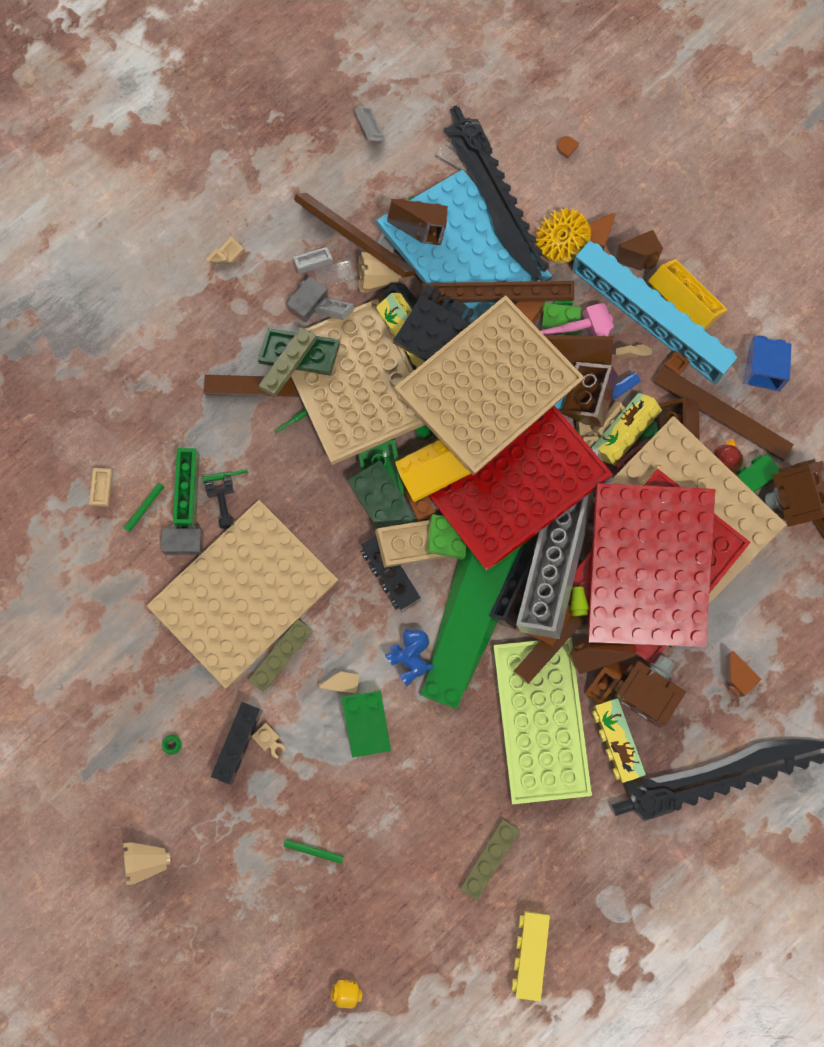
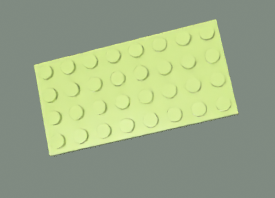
M571 637L529 684L525 683L513 671L540 641L493 646L512 804L592 796L576 669L570 655L573 647Z

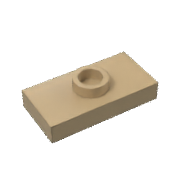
M93 468L90 506L110 507L112 469Z

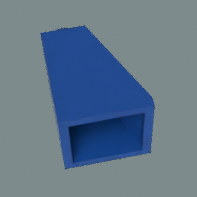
M754 336L749 345L743 384L780 392L790 380L792 344L786 343L782 339L771 340L766 336Z

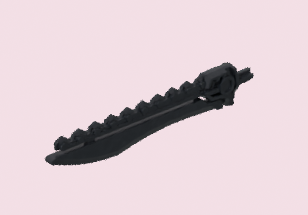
M457 105L453 106L450 109V113L455 124L444 128L443 132L452 139L451 144L456 148L476 181L487 205L494 231L515 260L534 276L536 281H540L542 277L540 271L545 272L549 269V263L541 259L542 249L534 245L536 237L528 233L530 224L522 220L523 211L515 206L517 198L509 194L511 185L503 182L505 173L497 169L499 160L491 157L493 153L492 147L479 120L465 119L460 107H457Z
M804 739L766 741L753 744L727 758L702 767L643 779L640 784L636 781H627L625 784L629 799L612 804V811L615 816L633 811L643 821H647L675 812V810L679 811L682 808L683 802L695 806L698 803V797L710 801L714 798V792L726 796L730 792V787L743 790L746 787V782L759 785L762 782V777L774 780L778 777V772L790 775L793 772L794 766L806 770L809 767L810 761L820 765L823 764L824 753L795 760L794 756L824 749V742ZM786 759L787 762L676 793L665 788L652 791L647 790V788L661 785L669 789H675Z

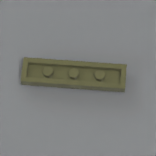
M300 328L258 385L259 388L276 397L314 345L317 336Z
M297 619L248 681L265 693L313 631Z
M502 819L460 890L478 900L520 830Z

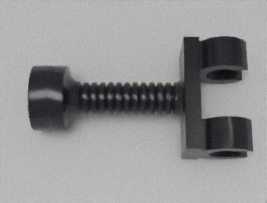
M230 476L223 478L225 488L215 490L212 480L205 482L207 496L209 498L218 497L222 516L218 520L220 529H227L231 525H235L233 517H229L225 498L226 494L234 493L233 482Z

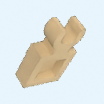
M267 723L251 736L264 751L271 748L273 757L277 759L279 758L276 754L277 748L280 747L284 751L287 750L283 744L276 742L280 737Z

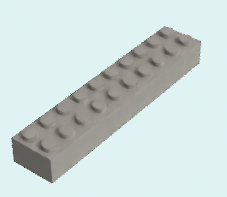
M592 449L600 460L603 461L600 450ZM595 490L540 531L516 624L521 633L560 639Z

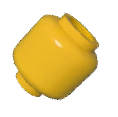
M338 980L336 984H333L331 1001L334 1002L336 1007L353 1009L356 1007L357 1002H361L362 989H359L356 981Z

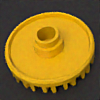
M561 208L559 213L554 210V215L550 213L551 217L549 219L544 217L545 222H541L542 228H537L539 232H536L538 236L536 244L542 249L543 256L549 261L566 263L574 260L577 254L590 241L591 228L587 219L578 210L572 208V211H569L568 208L564 210Z

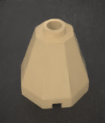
M361 252L357 268V276H360V280H358L360 293H369L391 286L393 283H397L398 279H401L399 274L368 252Z
M132 842L123 843V848L127 847L128 851H124L125 876L130 877V880L126 881V885L143 881L166 870L167 865H170V853H165V848Z

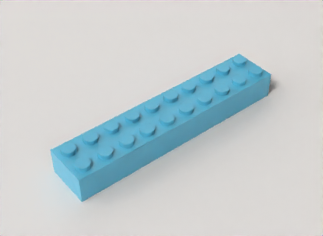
M589 241L575 257L572 272L671 351H677L690 361L689 365L715 386L738 358L733 350L725 348L716 337L710 336L705 332L701 325H696L691 321L686 313H681L672 302L662 298L657 290H652L643 279L633 275L628 267L622 266L614 256L605 253L599 244Z

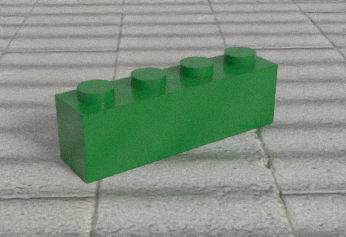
M177 448L173 524L179 526V528L196 526L200 454L196 448Z
M768 454L764 457L757 456L751 461L753 465L748 468L744 466L736 472L737 477L754 493L773 480V474L779 473L778 469L780 468Z

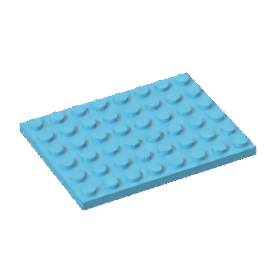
M463 169L410 200L448 206L447 226L441 245L421 243L388 223V214L376 220V225L405 261L416 270L415 273L423 283L536 281V278L515 260L498 238L480 189ZM548 270L545 272L540 271L542 274L540 281H550L552 279V275ZM497 302L464 303L467 305V308L461 318L464 319L470 308L475 311L468 322L473 323L480 314H484ZM453 303L448 304L446 308L448 311Z

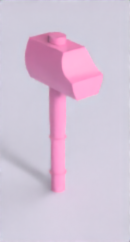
M605 303L595 304L583 311V320L549 329H542L540 332L543 335H556L588 328L591 336H608L614 329L613 317L608 312Z

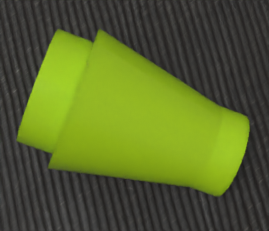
M573 587L569 611L572 612V616L588 615L587 610H589L584 587Z

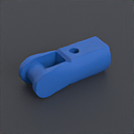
M633 372L617 383L612 399L618 398L624 392L641 382L639 376Z

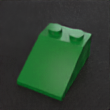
M396 438L358 454L361 471L381 460L398 490L404 495L402 479L395 463L399 460Z
M381 690L341 697L352 758L391 751Z

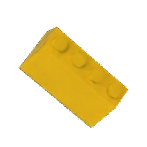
M677 259L661 265L648 280L652 288L660 292L666 301L672 302L677 310L681 313H686L691 321L696 325H701L705 330L728 310Z
M440 439L395 462L400 477L414 502L471 474Z

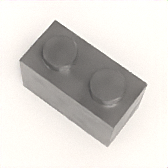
M309 276L307 280H303L300 283L298 291L289 296L287 300L288 311L306 323L314 314L315 306L325 297H328L327 288Z
M179 526L162 528L161 552L164 555H201L203 553L204 532L198 526H187V529H179Z

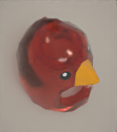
M734 439L718 446L712 452L734 474L741 469L744 463L743 454L736 446Z

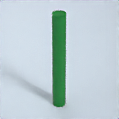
M158 483L125 525V530L131 532L164 489L162 484Z
M288 839L284 843L286 848L342 864L344 856Z

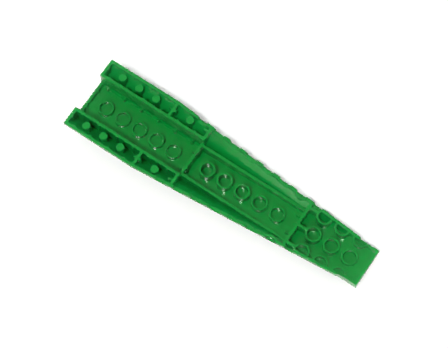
M540 532L488 571L485 570L466 545V555L463 560L459 559L429 663L434 665V668L427 671V679L420 696L456 710L458 709L463 692L467 690L497 625V622L489 615L521 547L532 549Z

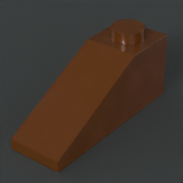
M579 641L573 645L570 655L579 674H583L635 657L637 648L631 644Z

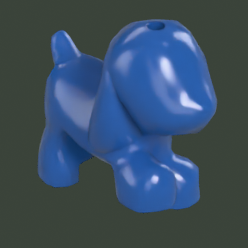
M406 629L402 635L405 647L402 649L399 645H393L390 647L392 652L385 654L392 666L402 663L410 670L399 676L406 687L417 677L434 668V665L427 664L419 656L429 645V637L423 630Z

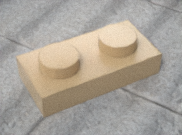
M616 401L608 410L603 427L595 426L593 428L599 438L625 409L621 402Z

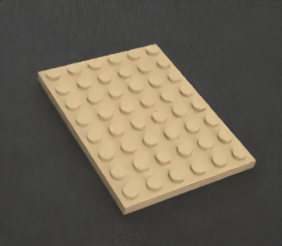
M505 295L397 384L393 390L474 476L584 380V376Z
M378 299L356 307L345 320L330 318L305 329L316 336L340 340V347L331 376L295 370L291 375L331 465L425 425L393 390L397 384L414 370L404 350L393 344L396 336L390 332V327L386 321L382 320L379 316V311L376 308L380 304Z
M672 416L607 484L644 485L655 470L659 469L681 487L716 489L714 513L751 543L710 592V603L787 524L685 426Z
M260 500L249 508L234 523L235 525H231L147 605L157 618L225 689L229 688L292 627L297 619L299 620L339 581Z

